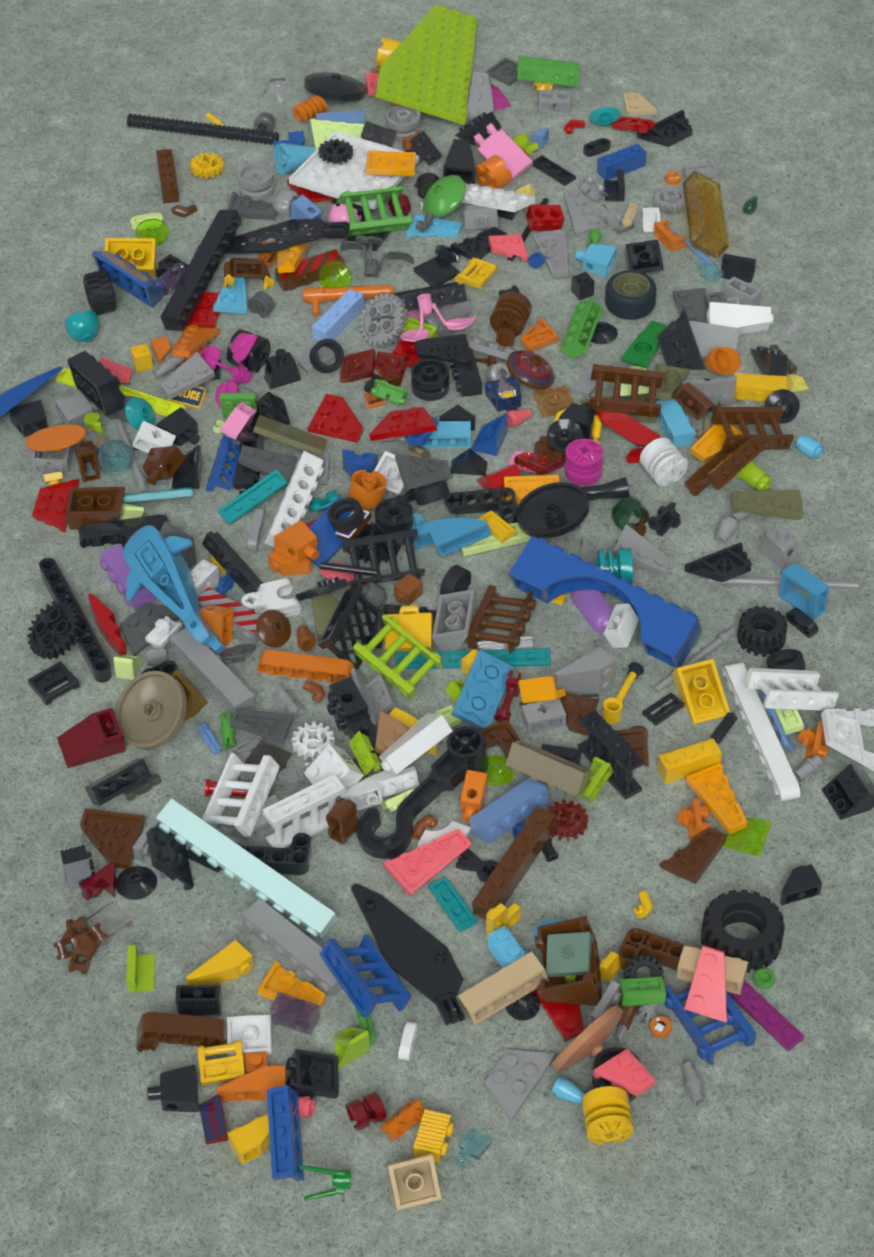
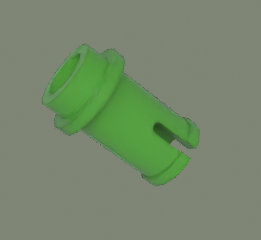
M593 229L589 232L587 248L590 244H598V241L601 239L602 235L598 229Z

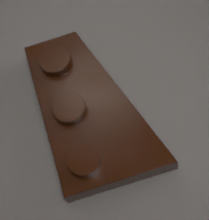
M708 827L693 838L684 849H678L674 852L673 857L667 861H662L659 864L660 868L696 884L727 841V834Z

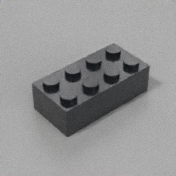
M83 351L67 359L76 389L103 414L109 416L125 408L123 402L125 397L119 389L120 381L118 377L113 376L109 369H105L103 364L96 361L93 355Z

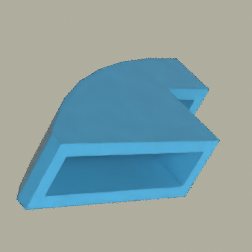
M444 518L422 523L411 529H417L418 537L414 541L416 549L434 543L441 558L492 535L486 521L473 518Z

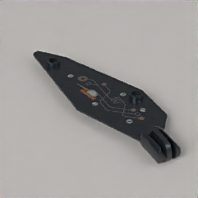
M320 218L291 219L235 236L225 254L280 251L323 237L326 239L346 238L350 224L348 222L327 223Z

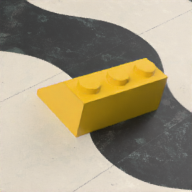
M105 238V251L118 254L123 258L124 262L127 264L128 262L132 263L138 271H144L150 277H156L157 252L155 238Z

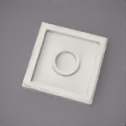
M271 1014L227 1017V1044L235 1043V1040L242 1039L244 1056L245 1053L267 1051V1055H271ZM236 1052L227 1053V1057L236 1056Z

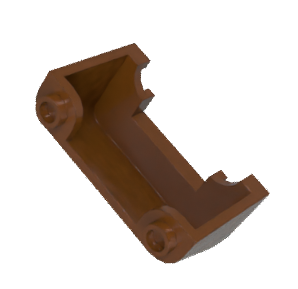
M587 916L537 927L538 936H535V944L537 949H541L543 953L545 971L548 935L590 932L592 935L590 972L584 975H577L576 981L571 983L565 981V976L548 977V982L546 979L541 980V985L537 986L538 994L546 1002L597 1006L602 998L598 945Z

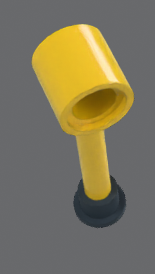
M630 663L628 676L616 698L610 697L603 702L602 718L608 724H617L621 721L622 701L634 680L644 672L643 666L639 663Z

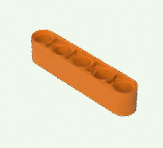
M264 650L261 654L257 670L261 674L264 672L276 676L287 675L291 678L301 679L302 677L308 678L307 680H325L329 683H336L352 677L351 669L354 668V664L345 659Z

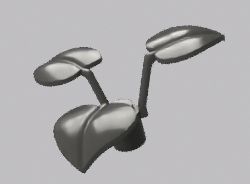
M357 235L355 236L357 242H341L340 252L349 249L363 250L365 261L364 276L377 278L378 269L382 268L385 258L404 260L414 265L412 256L400 251L385 253L380 263H378L377 259H372V244H383V240L378 237ZM367 249H369V259H368V260H367V254H366V250H367Z

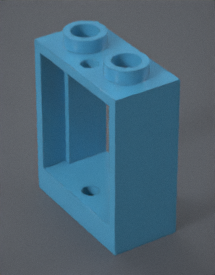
M797 563L784 568L781 573L779 597L794 608L800 609L814 621L826 611L830 586ZM794 584L811 595L810 599L794 588Z

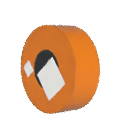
M657 1016L651 1020L650 1032L654 1037L666 1038L670 1035L672 1023L668 1018Z

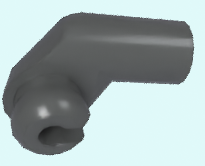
M426 213L424 221H418L415 228L420 230V232L429 229L434 215Z

